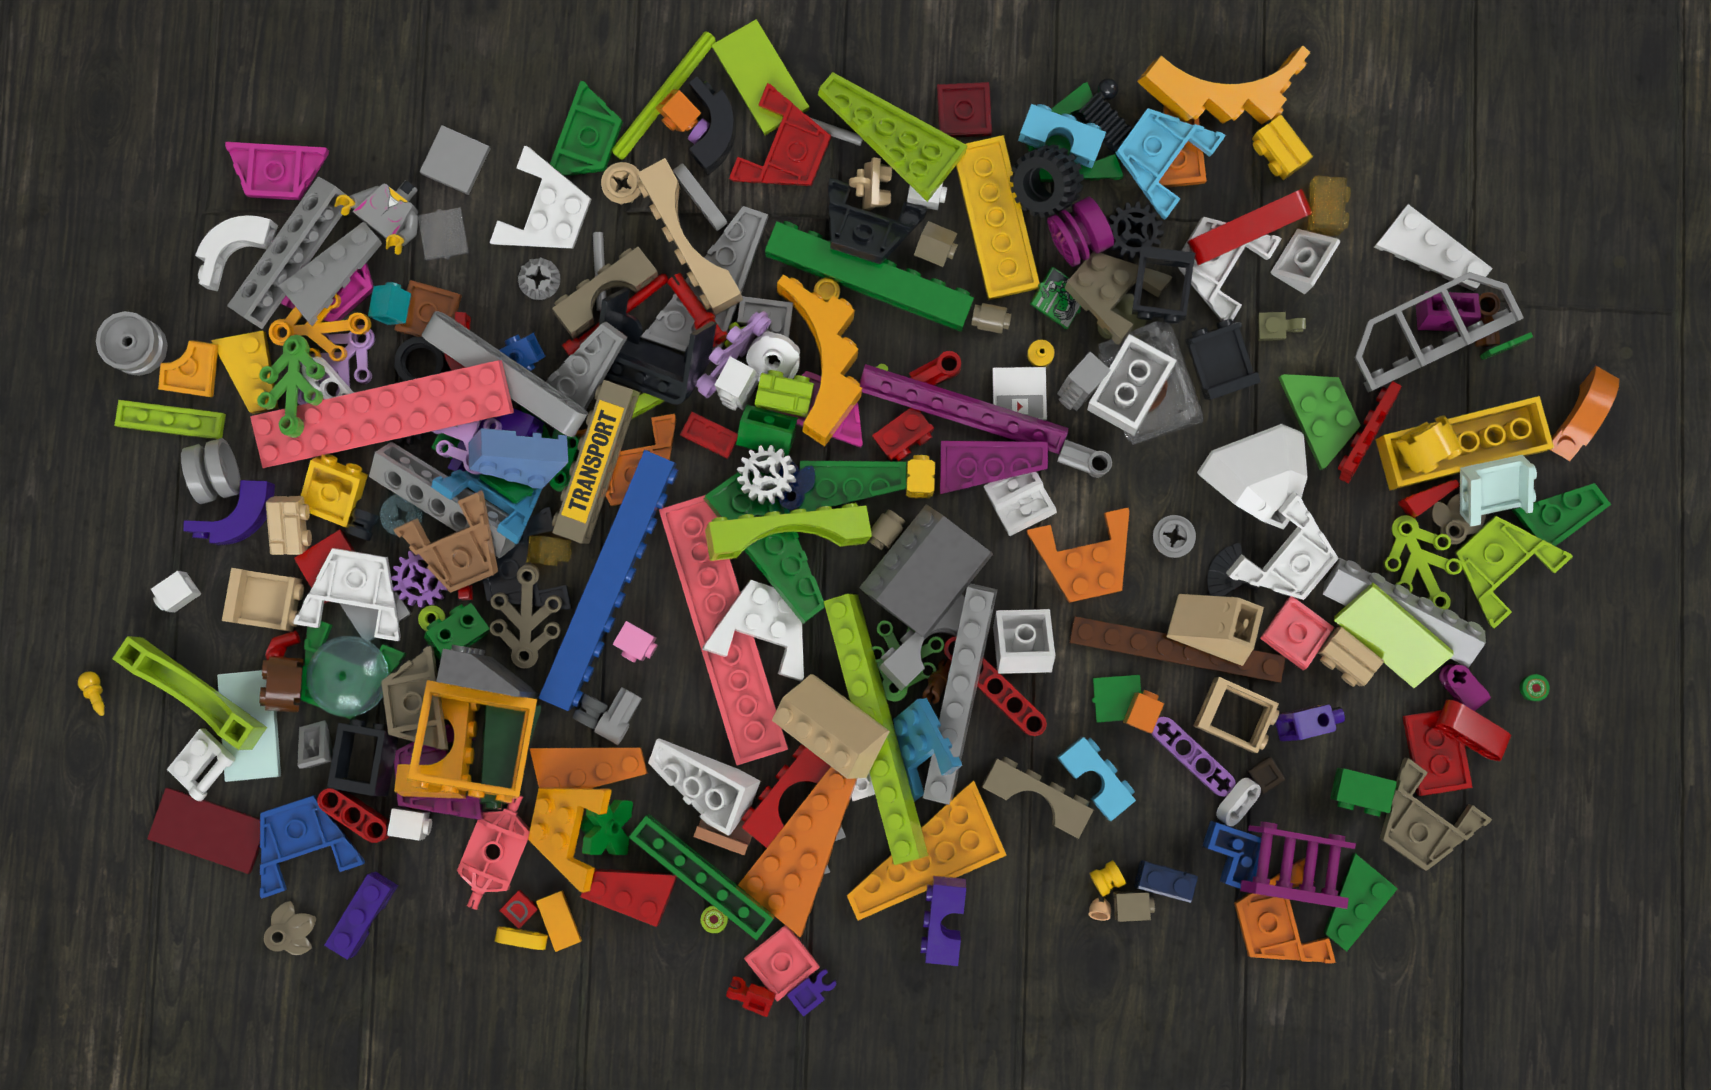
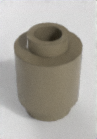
M982 303V306L975 305L971 325L978 326L977 329L1002 334L1004 329H1009L1012 314L1007 313L1006 307Z
M888 509L885 514L882 513L872 526V537L869 542L880 550L884 547L889 549L904 529L902 526L905 520Z

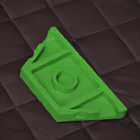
M1281 375L1278 377L1317 465L1320 470L1324 469L1361 426L1339 377Z

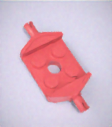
M521 795L518 799L512 798V803H509L503 811L483 812V820H477L457 869L460 876L472 887L471 890L473 892L467 904L472 909H478L485 892H500L510 889L511 880L530 832V828L517 815V810L523 798ZM490 844H495L500 848V856L497 859H490L486 854V849Z

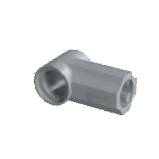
M1068 440L1064 441L1057 460L1061 464L1084 471L1096 478L1104 476L1112 467V459L1108 453L1096 451ZM1094 458L1102 459L1105 462V469L1102 471L1094 469L1092 460Z
M621 687L608 712L606 711L599 720L594 732L619 745L630 726L629 721L642 698Z

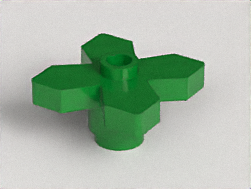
M614 799L612 804L608 805L607 814L599 815L588 809L586 810V815L581 821V830L586 834L583 838L582 853L601 855L606 848L608 854L627 855L629 838L621 827L632 817V801Z

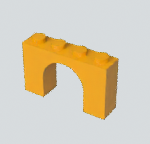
M441 697L444 719L449 720L454 729V743L445 758L431 765H419L417 773L472 782L471 775H469V766L474 762L472 739L477 735L475 712L479 711L480 704ZM397 765L394 791L401 796L466 799L467 791L457 789V793L452 794L441 792L440 786L429 785V789L412 787L413 782L407 781L410 765Z

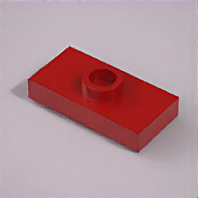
M691 412L680 436L728 459L737 442L738 434Z

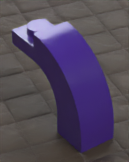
M240 480L239 501L235 510L228 517L214 522L184 520L183 531L192 533V538L209 539V543L215 545L233 544L248 538L266 521V501L274 497L275 484L267 481Z

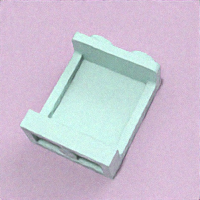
M1523 455L1461 467V516L1470 526L1481 525V515L1517 507H1521L1526 513H1532L1533 502L1536 501L1534 479L1537 477L1534 464L1530 463Z

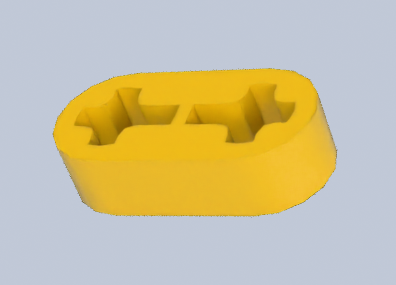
M497 927L495 942L529 949L545 950L548 935L510 927Z

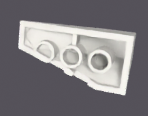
M660 738L656 740L648 762L670 786L673 785L684 796L682 799L688 805L692 804L701 814L699 817L706 824L726 835H730L751 807L761 782L737 768Z

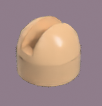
M1096 898L1090 905L1089 916L1095 920H1109L1111 917L1110 903L1106 899H1104V902H1099V898Z

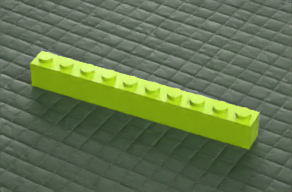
M845 594L826 600L824 605L850 702L890 731L869 773L893 863L897 865L929 856L859 596L856 594Z

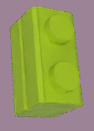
M768 370L767 374L761 373L755 400L756 407L802 417L808 416L814 391V383L809 382L810 378L800 375H794V379L783 377L784 373L775 370Z

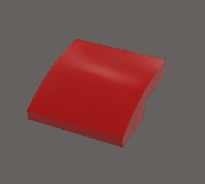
M341 529L308 548L303 554L294 557L311 588L316 582V578L332 548L355 552V549Z

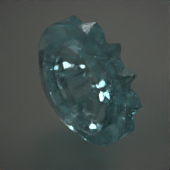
M397 494L388 498L380 511V520L383 527L395 536L398 535L393 529L405 524L402 520H394L399 515L398 508L403 511H410L406 515V522L418 518L421 524L422 517L424 516L420 508Z

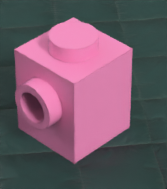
M627 621L613 643L614 646L623 650L621 653L623 657L634 663L637 659L644 661L646 657L650 659L657 648V644L654 643L656 637Z

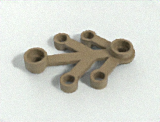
M525 564L517 572V579L522 584L521 614L508 602L506 594L498 592L491 598L492 607L501 610L520 630L519 641L507 629V624L504 620L496 619L490 625V632L495 636H500L512 649V661L520 668L532 667L538 660V650L550 639L557 638L561 632V627L557 622H549L545 626L544 632L531 642V631L552 612H557L562 606L561 598L552 595L547 598L545 605L532 615L533 585L540 577L539 569L533 564ZM523 572H531L532 579L525 580ZM498 596L504 599V604L501 606L495 603V598ZM555 599L558 602V607L551 608L549 600ZM495 623L502 624V632H497L494 629ZM555 626L557 634H549L548 627ZM520 652H528L529 659L523 660L520 657Z

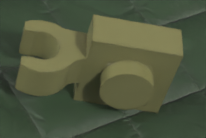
M1286 312L1258 313L1257 315L1258 341L1285 340L1286 332H1303V329H1306V318L1286 320Z

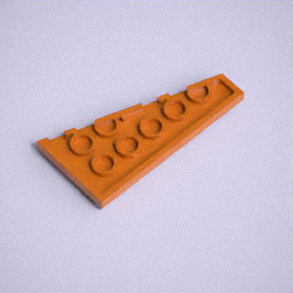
M830 767L738 884L740 888L799 937L804 933L815 896L822 882L834 842L841 828L845 811L848 808L858 779H847L833 767Z

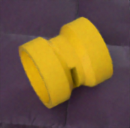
M1113 860L1106 863L1104 869H1095L1089 873L1102 897L1109 894L1113 887L1120 888L1126 885L1123 875Z

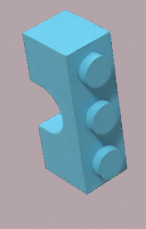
M1031 104L1018 141L1040 148L1045 145L1049 137L1062 135L1070 142L1071 150L1069 155L1073 154L1076 157L1074 162L1092 169L1106 132L1102 131L1101 127L1096 124L1078 122L1072 115L1054 113L1046 105L1038 104L1036 106Z
M1080 737L1059 754L1057 758L1075 779L1086 771H1095L1100 776L1101 789L1091 800L1107 820L1112 821L1136 801L1132 796L1135 791L1126 780L1120 782L1115 775L1117 769L1108 759L1102 760L1098 755L1100 748L1091 738L1086 740L1084 737Z

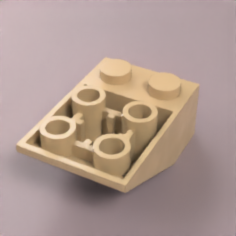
M1179 594L1166 637L1243 666L1254 649L1264 607L1237 597Z

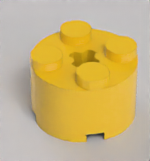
M1446 416L1434 418L1437 422L1436 424L1431 425L1425 422L1401 436L1402 440L1395 442L1411 471L1428 473L1439 466L1437 462L1446 457L1448 460L1463 452L1460 448L1462 444Z

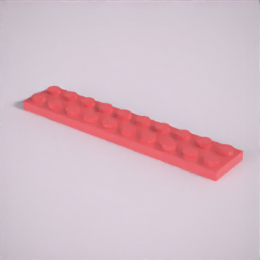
M497 360L325 399L317 406L309 403L298 405L296 417L303 420L304 430L296 438L286 436L280 431L279 421L285 416V409L250 416L262 468L512 414L514 410L502 360Z
M705 495L665 507L662 510L659 509L701 650L740 594L731 560L710 561L705 529L708 523L712 522L711 520L717 518V516L704 501ZM734 631L726 657L702 650L736 765L788 750L782 728L772 721L776 707L755 638Z

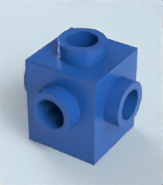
M534 333L520 338L519 334L505 340L506 346L499 349V351L529 371L535 368L533 363L545 357Z

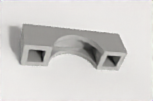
M1089 352L1068 375L1057 393L1060 396L1059 401L1067 409L1071 410L1073 408L1077 411L1096 391L1101 381L1108 375L1111 369Z
M962 594L928 636L935 633H947L955 637L957 636L965 600ZM912 629L900 639L903 644L897 650L891 647L881 657L884 662L879 667L900 691L925 669L921 660V647L925 638Z

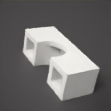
M729 357L715 383V388L723 405L736 411L737 407L744 410L758 384V380L754 377L755 370L732 357Z

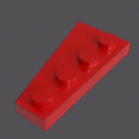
M1392 381L1388 388L1383 387L1376 399L1379 405L1375 411H1369L1363 423L1366 425L1362 434L1359 432L1356 434L1351 444L1353 450L1349 456H1344L1338 467V470L1341 471L1340 480L1348 484L1350 483L1398 397L1401 385Z

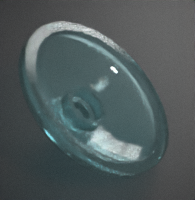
M355 636L336 637L321 645L313 654L307 669V686L313 700L326 712L343 717L357 716L372 709L383 697L381 681L388 676L387 663L380 650L371 642ZM341 671H345L347 675L344 681L339 679Z

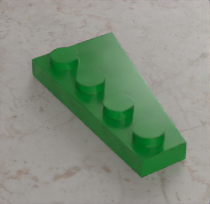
M800 461L799 509H806V512L816 511L817 508L823 506H838L906 489V462Z

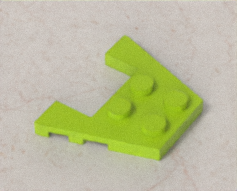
M1494 516L1455 552L1457 559L1462 563V569L1480 607L1492 628L1497 627L1512 613L1493 591L1525 561L1535 554L1552 573H1556L1573 557L1570 553L1555 547L1498 516Z

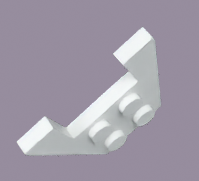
M524 146L517 169L542 178L524 230L497 221L490 243L496 245L574 248L592 199L530 147Z
M1203 217L1198 222L1188 241L1226 224V222ZM1264 235L1199 266L1194 259L1191 285L1220 321L1231 318L1233 321L1242 306L1221 292L1220 288L1245 246L1265 260H1268L1282 238L1275 235ZM1186 242L1182 251L1191 252L1190 247ZM1178 267L1179 270H1180V271L1183 273V275L1185 276V270H1186V268H1180V267Z
M1293 492L1278 511L1298 526L1263 569L1241 554L1226 574L1234 580H1243L1251 585L1263 586L1275 592L1304 600L1339 558L1315 523L1311 513L1305 507L1301 497Z
M332 548L293 624L319 628L325 600L378 609L374 637L400 641L401 634L388 557Z
M750 580L729 608L722 621L717 625L710 638L705 642L702 650L726 657L734 631L785 647L778 674L802 681L804 678L802 622L774 587Z

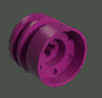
M1090 196L1072 204L1073 217L1064 209L1059 212V217L1055 214L1047 218L1051 237L1057 250L1072 267L1080 264V258L1082 260L1089 259L1088 246L1096 254H1099L1114 245V238L1108 221L1098 204Z

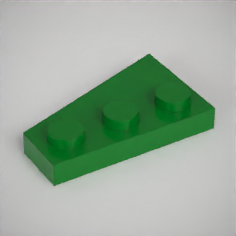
M1593 483L1533 503L1532 513H1526L1521 507L1512 511L1530 534L1557 546L1609 507L1611 503L1597 485Z
M1356 853L1352 854L1351 863L1346 876L1343 878L1342 888L1339 893L1340 897L1349 898L1348 908L1333 907L1323 932L1345 951L1349 950L1398 889Z

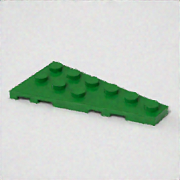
M739 472L703 498L717 517H727L728 520L738 519L739 516L746 514L762 517L766 513L775 511L780 512V515L790 514L785 499L782 500L778 496L775 497L774 504L768 498L764 504H760L758 497L753 501L750 500L748 497L749 493L744 494L741 490L743 484H739L737 480L738 477L743 476ZM750 472L751 485L753 484L752 481L755 478L752 472ZM760 472L762 477L771 476L772 478H774L771 472L769 474ZM782 532L757 540L744 551L802 624L806 623L823 610L825 605L815 577L812 576L808 566L806 553L802 550L798 540V533Z

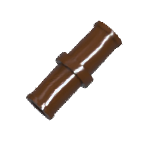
M945 659L941 660L936 671L932 672L928 678V686L922 696L923 699L927 698L929 703H931L933 697V704L938 703L942 692L946 690L951 666L950 660H947L945 666H943Z

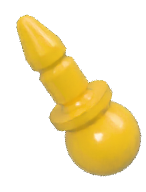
M84 672L78 678V686L83 691L84 697L90 699L93 709L100 716H103L105 705L100 695L103 692L100 686V678L94 672Z

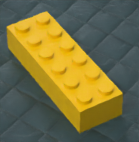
M1540 396L1447 419L1462 444L1460 448L1463 452L1448 460L1447 457L1437 462L1439 466L1436 469L1425 474L1423 471L1419 473L1411 471L1395 443L1397 440H1402L1401 436L1414 428L1386 434L1375 439L1389 490L1460 473L1461 467L1518 455L1525 457L1554 448Z

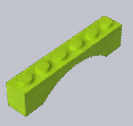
M856 503L846 504L839 509L823 506L817 508L816 511L806 512V509H796L791 511L790 514L782 515L777 511L766 513L762 517L746 514L734 520H728L727 517H718L712 519V522H709L705 529L710 561L737 558L757 540L782 532L815 534L832 541L840 547L866 544L872 537L867 506H858Z
M127 636L112 658L134 675L154 684L184 703L204 719L218 736L238 750H253L267 729L264 724L144 638Z

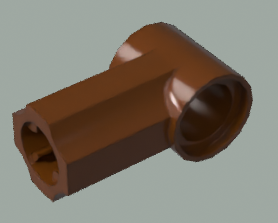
M1491 292L1479 295V304L1481 300H1485L1489 306L1487 312L1483 311L1480 307L1481 318L1479 321H1482L1484 325L1494 321L1492 315L1498 313L1500 309V299ZM1499 330L1475 341V347L1499 345Z

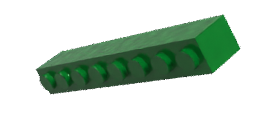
M776 221L765 249L766 257L820 278H831L838 285L962 332L974 297H971L970 292L958 287L953 290L945 287L946 283L939 279L931 278V280L920 277L921 274L915 270L907 268L904 271L896 268L897 265L889 260H885L882 264H877L830 249V242L823 240V236L814 231L805 233L798 230L799 227L791 222L784 221L782 224Z

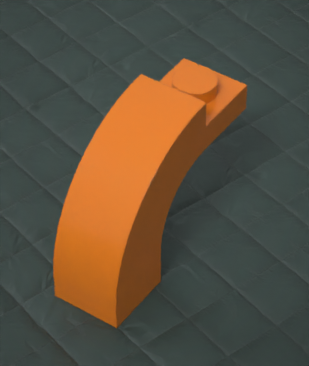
M1598 366L1593 368L1580 385L1579 397L1574 408L1553 435L1552 442L1554 448L1550 449L1551 451L1571 461L1580 448L1590 442L1615 400L1619 388V378Z

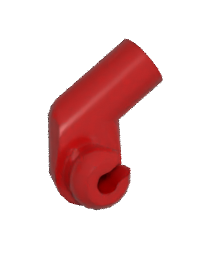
M295 630L272 638L266 650V660H269L270 656L283 657L287 647L300 643L298 632Z

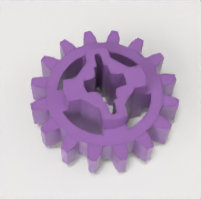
M409 551V559L399 558L402 565L401 567H393L398 572V575L392 576L391 580L398 581V585L393 587V590L402 591L399 596L400 600L409 598L408 605L413 606L417 601L418 607L422 608L425 606V601L429 605H435V597L441 600L444 599L441 591L448 590L439 580L437 586L433 589L437 578L429 569L424 567L421 561L425 560L419 554L416 556L412 551ZM408 568H410L409 574H408V576L405 578V574H406ZM419 573L426 575L423 579L424 584L417 582V579L420 578ZM417 588L422 596L412 594L409 589Z

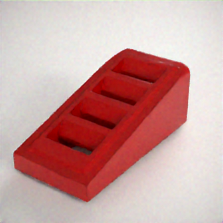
M1457 480L1448 481L1399 501L1398 504L1408 516L1415 518L1457 488L1459 483Z

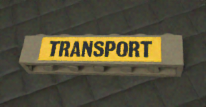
M603 380L602 385L600 384L597 387L595 393L597 401L594 410H591L587 416L586 424L588 428L586 434L579 440L578 450L580 452L577 461H573L570 467L569 475L571 479L569 485L565 486L562 491L561 501L563 502L560 511H557L552 521L554 529L552 533L579 543H590L640 395L639 391Z

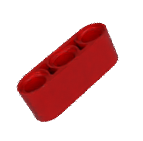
M1453 700L1445 701L1436 723V727L1480 755L1494 761L1502 760L1511 738V734L1462 703Z
M327 788L319 794L317 801L319 808L365 840L377 843L390 837L387 835L389 819L349 792ZM331 793H335L338 797V803L335 807H332L328 802V797ZM354 807L361 814L358 822L353 821L350 817V812ZM376 822L380 823L383 828V833L380 837L375 836L372 831V827Z

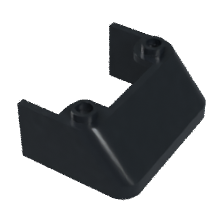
M623 288L602 299L599 326L604 322H608L627 336L625 343L605 377L671 404L678 405L687 400L710 362L709 356L712 353L717 323L711 321L692 332L689 345L685 350V356L642 340L643 329L640 321L636 317L626 314L630 289Z

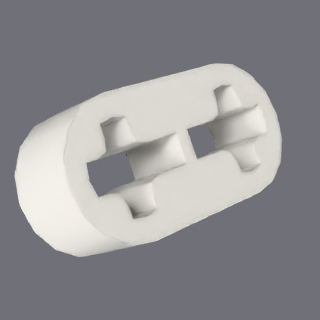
M1249 778L1241 779L1219 805L1217 818L1228 826L1236 825L1260 796V786Z

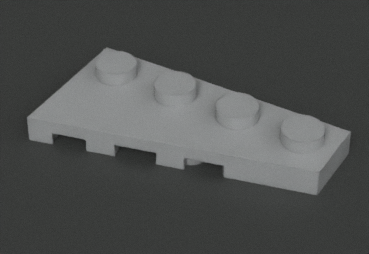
M363 221L280 284L279 287L310 325L313 326L318 320V314L332 304L334 301L332 298L341 287L345 288L348 285L352 274L365 265L382 243Z
M608 322L602 323L564 361L565 363L548 377L546 383L587 410L595 396L597 387L604 380L627 336Z

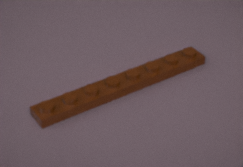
M1073 617L1069 643L1277 683L1282 681L1286 657L1253 650L1244 665L1241 666L1166 637L1167 634Z

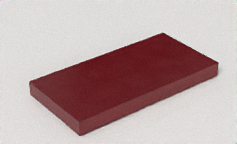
M168 787L165 788L147 839L250 874L260 850V819L204 799L203 801H197L187 793Z

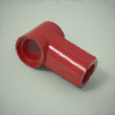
M946 351L938 358L910 372L909 375L911 379L936 386L947 379L956 377L960 373L961 359L957 353ZM953 359L957 366L952 371H946L942 367L943 361Z

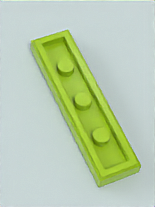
M118 400L114 426L220 439L223 437L226 414Z

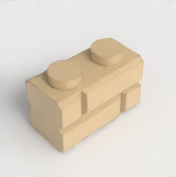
M303 496L271 497L266 501L270 554H303L312 542L311 531L306 528V520L310 516L309 505L304 504Z
M1343 627L1334 629L1318 651V654L1322 656L1320 661L1331 670L1337 668L1343 673L1341 678L1353 687L1356 684L1358 686H1365L1384 662L1383 659Z

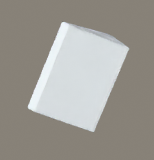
M1297 229L1273 267L1271 274L1301 293L1306 294L1316 283L1338 247L1340 240Z

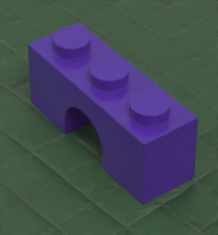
M377 872L367 874L324 946L347 960L356 956L370 933L368 929L378 913L386 907L398 885Z
M933 876L932 885L927 884L926 901H930V911H924L923 927H928L927 937L922 936L920 949V953H925V963L958 966L961 943L960 931L947 929L942 925L941 921L946 915L951 913L964 914L966 879Z

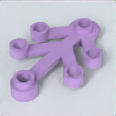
M765 311L754 313L748 320L747 326L743 329L734 326L726 337L732 345L725 350L717 347L711 353L709 360L718 366L709 376L705 373L698 379L696 386L698 387V392L703 396L709 398L716 391V377L721 374L729 357L736 360L738 356L743 357L748 352L755 335L759 337L768 329L771 319L768 318V314Z
M357 325V326H358L359 329H362L365 325ZM370 329L366 334H363L366 335V340L363 343L358 342L360 335L354 334L351 331L346 334L323 333L334 344H348L345 347L347 357L343 361L332 360L329 353H321V357L328 362L336 373L338 372V375L349 388V359L355 353L357 369L354 372V378L361 384L369 383L372 379V373L368 370L367 350L374 345V332ZM335 352V357H341L342 352ZM309 353V355H310L311 357H316V354H315V353H314V354ZM362 371L367 372V377L364 380L359 379V374ZM327 374L318 382L321 384L323 380L330 378V376ZM339 386L338 390L336 391V396H338L340 392ZM298 388L297 403L300 405L307 404L304 400V393ZM316 393L312 395V400L315 398Z
M489 418L484 422V429H490V425L496 423L495 430H502V424L495 418ZM482 420L458 425V427L453 426L432 431L435 434L444 433L463 441L467 450L464 451L456 448L447 440H441L436 446L437 453L445 458L453 457L463 461L464 468L471 474H481L469 469L468 442L475 436ZM448 445V451L443 453V447Z

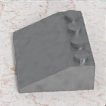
M926 504L859 588L877 604L926 639L993 553L945 516Z
M452 645L451 650L443 649L436 682L515 697L538 698L539 693L493 657L484 656L485 650Z

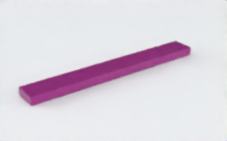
M865 364L859 382L863 393L1019 442H1048V451L1060 454L1068 434L1067 427Z

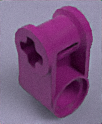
M1448 664L1440 670L1439 680L1453 697L1454 701L1476 711L1491 699L1488 691L1477 681L1466 666ZM1453 672H1458V674L1456 675L1457 681H1452V679L1455 677Z

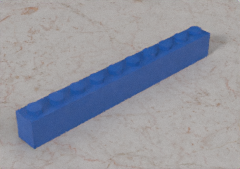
M644 450L539 699L567 711L571 710L573 706H579L584 692L580 691L584 681L589 682L594 671V667H591L594 657L599 658L605 643L601 642L605 632L609 633L614 625L615 618L612 617L616 607H621L626 593L622 592L626 582L631 583L636 573V569L633 568L637 558H642L647 544L643 543L647 533L652 534L657 524V519L654 516L658 508L663 509L668 497L665 494L668 484L673 485L679 470L675 469L677 465L675 462Z

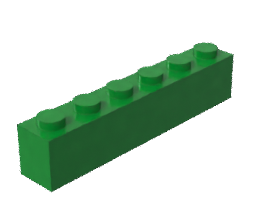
M650 814L643 818L629 836L637 845L756 941L775 916Z

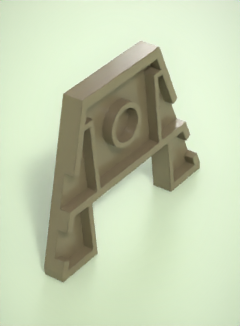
M1093 251L1089 259L1085 260L1067 281L1065 289L1085 311H1091L1098 319L1097 324L1102 329L1106 328L1113 335L1112 340L1120 345L1130 333L1134 324L1112 310L1131 287L1136 284L1139 265L1102 253L1096 254ZM1145 268L1142 288L1159 297L1170 284L1172 277Z
M1404 758L1397 777L1391 810L1386 815L1380 839L1419 868L1427 871L1451 853L1455 846L1463 840H1468L1474 835L1476 830L1489 824L1492 819L1475 806L1468 804L1455 825H1451L1413 797L1414 792L1428 772L1409 758Z

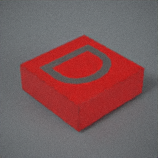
M519 890L500 911L520 929L539 908Z

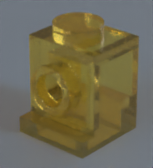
M530 536L526 563L557 566L558 562H568L571 558V541L545 536Z

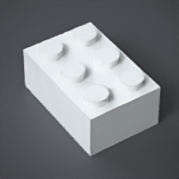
M1129 334L1109 368L1111 371L1101 381L1091 398L1087 410L1135 436L1171 374L1177 360Z

